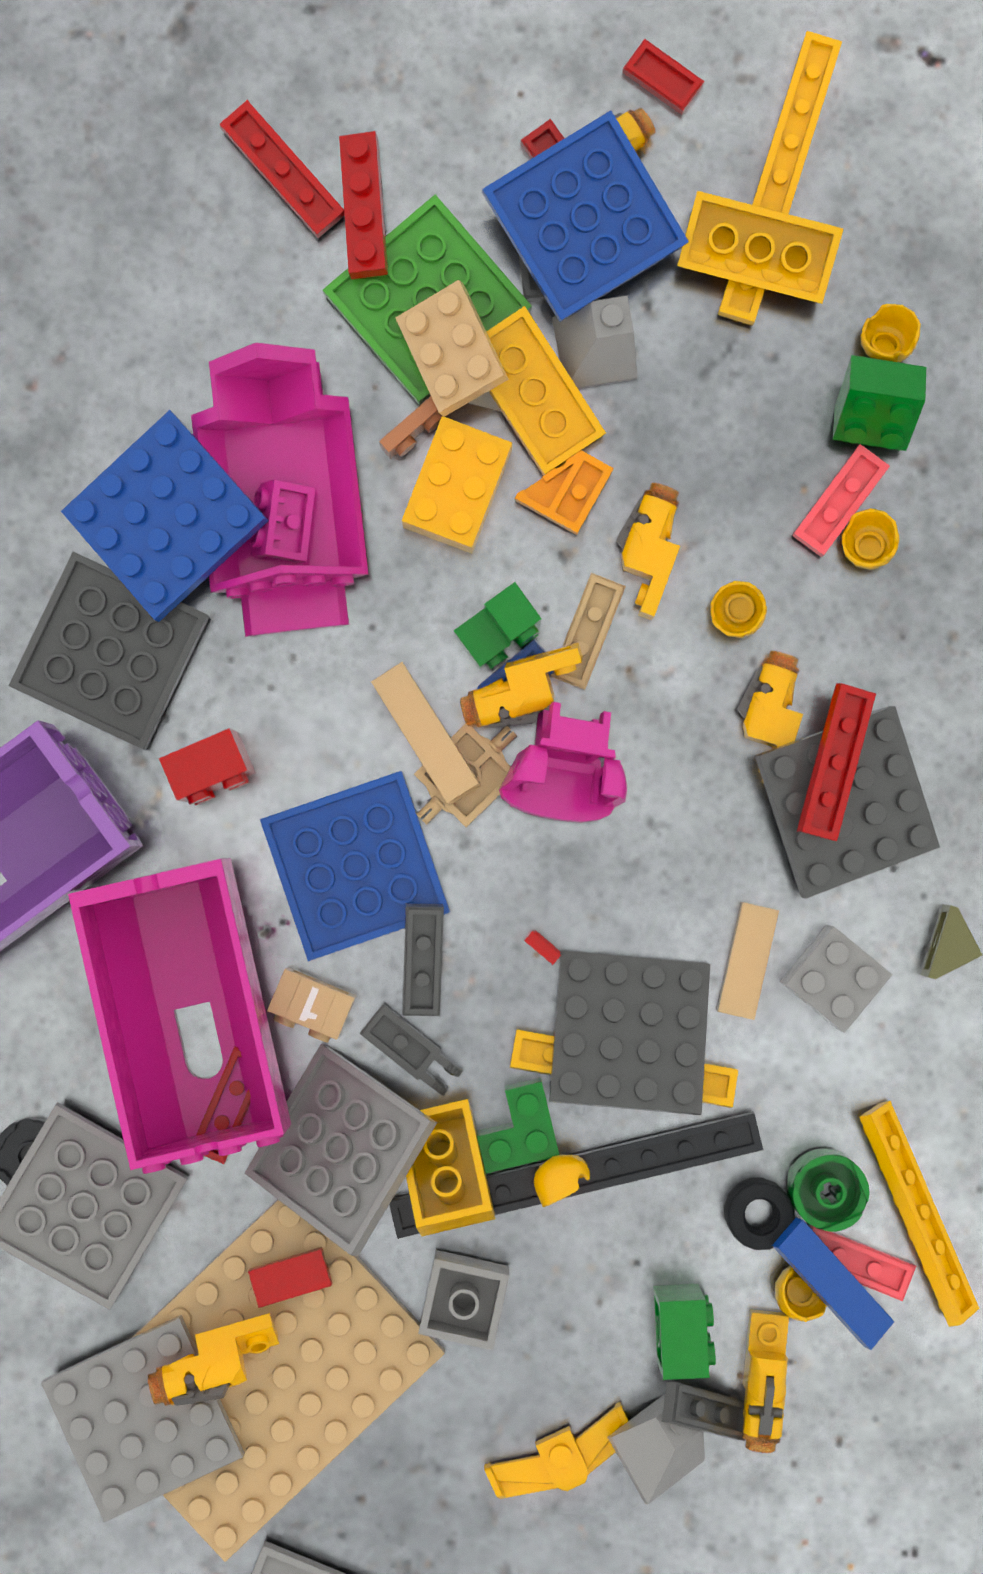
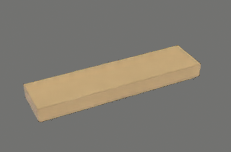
M403 662L371 681L449 806L481 786Z

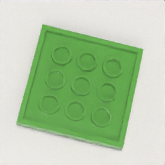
M436 194L385 236L388 275L351 279L347 268L322 290L328 300L419 405L431 395L395 317L457 280H460L465 285L486 331L524 306L528 312L532 310V305Z

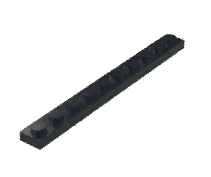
M752 1111L575 1154L583 1158L590 1170V1180L587 1181L584 1177L579 1178V1189L565 1198L761 1151L763 1146L755 1113ZM544 1162L487 1176L495 1215L541 1204L535 1191L534 1176L539 1166ZM410 1195L393 1198L389 1206L397 1239L419 1234L415 1224Z

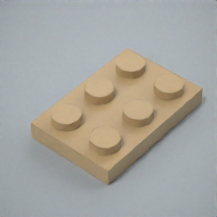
M460 280L395 317L439 414L443 417L509 380L467 289Z

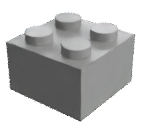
M826 925L782 978L780 983L837 1030L845 1033L893 974L836 927Z
M436 1250L418 1334L493 1350L510 1276L509 1266Z

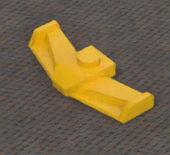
M621 1402L616 1403L614 1408L577 1438L574 1437L570 1426L535 1441L540 1455L491 1464V1462L486 1463L484 1470L496 1497L504 1499L556 1488L569 1491L584 1484L587 1476L616 1453L608 1436L629 1421Z

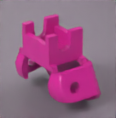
M553 702L550 704L549 711L542 710L538 714L535 745L530 744L517 754L499 788L501 798L510 806L520 811L543 818L580 823L598 821L609 816L615 807L626 802L627 796L626 776L620 763L621 761L614 760L616 758L615 750L608 749L611 712H602L599 720H579L560 716L561 703ZM598 758H604V767H601V762Z

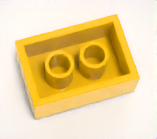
M442 416L403 515V528L472 554L511 455L512 442Z
M468 1099L420 1110L437 1122L406 1175L415 1224L421 1237L496 1219L477 1139L473 1112Z

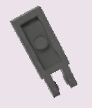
M384 1003L360 1032L365 1039L416 1080L421 1079L442 1096L449 1089L442 1080L426 1071L435 1060L444 1067L445 1071L455 1077H459L463 1072L457 1064L441 1053L442 1049Z

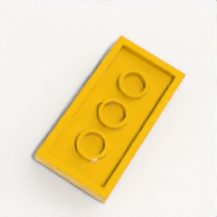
M525 306L486 331L509 379L491 389L489 393L542 475H545L606 434Z

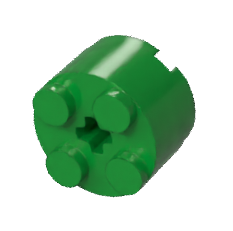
M815 1149L798 1158L788 1170L787 1194L794 1209L810 1225L825 1231L837 1232L853 1226L863 1215L862 1213L870 1195L869 1184L859 1166L843 1153L833 1149ZM829 1182L833 1187L830 1188L831 1195L826 1197L822 1193L824 1190L823 1185Z

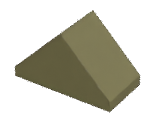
M942 905L920 974L935 980L982 956L959 908L952 905Z

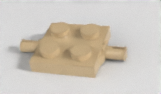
M466 722L451 737L481 785L451 806L446 803L424 766H421L414 773L427 787L432 798L416 813L421 819L432 809L422 820L426 825L443 809L453 814L467 828L500 795L499 788L511 767L506 762L501 751L517 737L512 731L501 741L511 731L508 726H505L490 740L479 735Z

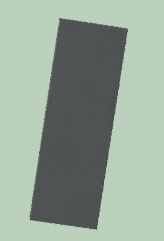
M406 903L403 1016H440L443 904Z
M667 1382L662 1422L732 1440L745 1441L746 1436L743 1432V1400L678 1382Z

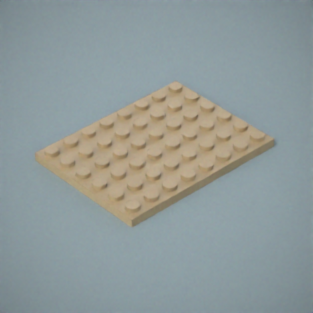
M279 1200L274 1202L133 1336L135 1337L180 1315L184 1319L196 1348L195 1334L270 1313L276 1327L279 1344L269 1347V1349L262 1353L243 1354L247 1380L239 1385L229 1387L225 1397L220 1399L243 1448V1458L163 1495L224 1562L236 1553L445 1354V1349L434 1337L418 1334L420 1322L358 1256L348 1254ZM322 1247L331 1276L332 1286L261 1308L258 1307L248 1274L250 1268Z

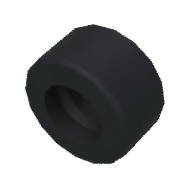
M749 1178L738 1183L728 1194L724 1205L725 1221L731 1233L743 1246L754 1250H770L774 1248L772 1246L774 1242L795 1219L794 1206L789 1196L775 1182L765 1178ZM762 1199L768 1201L773 1207V1219L763 1228H755L748 1224L745 1219V1210L754 1200Z

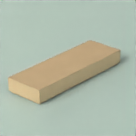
M591 573L562 646L565 647L579 643L583 656L582 663L576 664L577 670L567 674L556 676L553 672L550 676L551 678L585 691L626 586Z
M741 902L717 1006L718 1012L755 1020L779 910Z

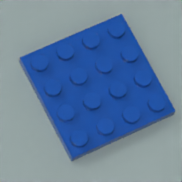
M611 110L482 189L483 196L559 322H562L592 301L598 300L689 242Z
M171 410L165 413L61 511L157 622H160L269 521Z
M402 771L260 819L308 961L405 928L406 903L443 904L444 914L450 913Z

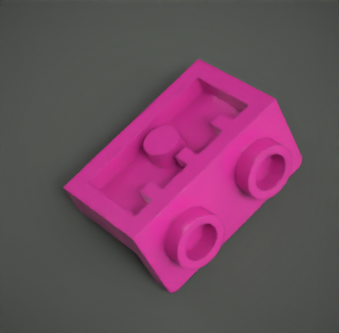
M275 479L260 484V487L255 492L253 503L269 521L249 539V544L252 547V557L261 558L267 556L299 563L307 562L316 488Z

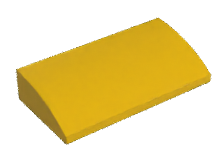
M697 191L685 235L689 242L682 247L677 266L822 304L843 228Z

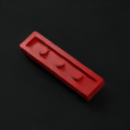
M248 100L219 124L222 131L317 238H320L345 216L341 205Z
M376 131L339 136L349 275L351 279L388 275L379 144Z
M836 683L797 831L831 841L838 840L876 693L843 683Z

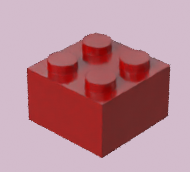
M230 728L159 758L176 800L188 802L189 805L194 804L195 806L214 799L215 794L213 791L220 788L232 791L249 784L248 776L256 773L239 732Z

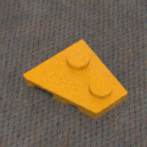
M581 450L567 459L564 464L542 476L539 481L527 489L518 492L515 501L577 535L614 468Z

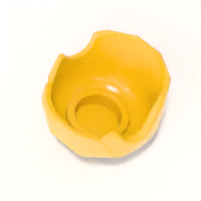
M884 304L871 318L866 319L860 336L861 346L870 358L900 363L915 350L920 336L921 323L915 312L904 305Z
M872 508L852 515L842 534L841 544L843 545L846 558L856 567L869 570L888 564L896 554L900 538L896 521L885 511Z
M733 581L722 586L710 604L713 625L729 637L744 638L752 635L762 627L766 619L767 606L765 597L760 589L749 582Z
M561 1154L553 1156L539 1166L534 1176V1187L543 1207L549 1206L576 1192L579 1189V1178L584 1177L587 1181L590 1180V1170L583 1158L578 1155Z
M788 1266L781 1272L775 1282V1299L780 1310L789 1318L803 1322L823 1316L827 1306L794 1269Z

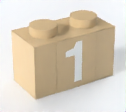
M287 967L284 969L267 1011L275 1014L274 1021L290 1028H294L296 1023L309 1028L308 1035L328 1043L330 1037L335 1040L340 1037L357 995Z

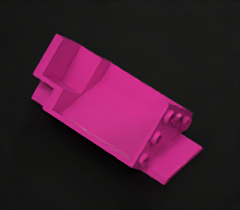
M253 343L209 361L214 406L191 415L193 435L252 502H254V495L260 484L274 479L316 488L307 562L299 563L267 556L261 558L252 557V547L249 544V540H247L209 576L211 592L226 593L228 599L241 598L245 637L349 625L345 586L353 585L354 578L368 575V565L348 397L323 395L319 362H316L315 349Z

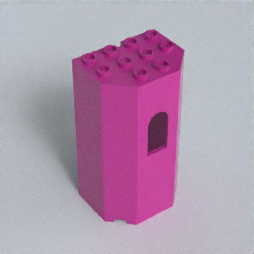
M221 858L68 894L130 1170L142 1168L143 1174L163 1170L166 1168V1164L180 1159L181 1165L201 1161L204 1159V1155L209 1154L210 1150L218 1149L219 1156H225L242 1151L241 1147L247 1145L246 1143L256 1141L257 1147H264L280 1142L279 1138L284 1136L291 1125V1120L231 858ZM210 1002L223 1063L220 1071L215 1076L199 1078L192 1074L187 1066L175 1009ZM236 1046L241 1051L242 1058L239 1056L205 1134L196 1136L232 1050ZM235 1080H239L244 1084V1091L238 1096L232 1095L229 1091V1085ZM249 1089L251 1103L240 1126L232 1127ZM225 1115L229 1118L230 1123L226 1129L218 1130L214 1126V1120L217 1116Z

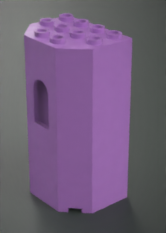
M39 720L0 748V872L7 880L0 886V951L69 901L68 894L83 891L143 847L135 833L129 836L127 830L132 824L128 816L84 756L70 744L64 745L62 743L65 737L55 725Z

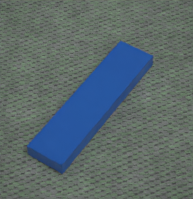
M796 1217L772 1246L863 1347L872 1350L894 1323L893 1319L804 1220Z

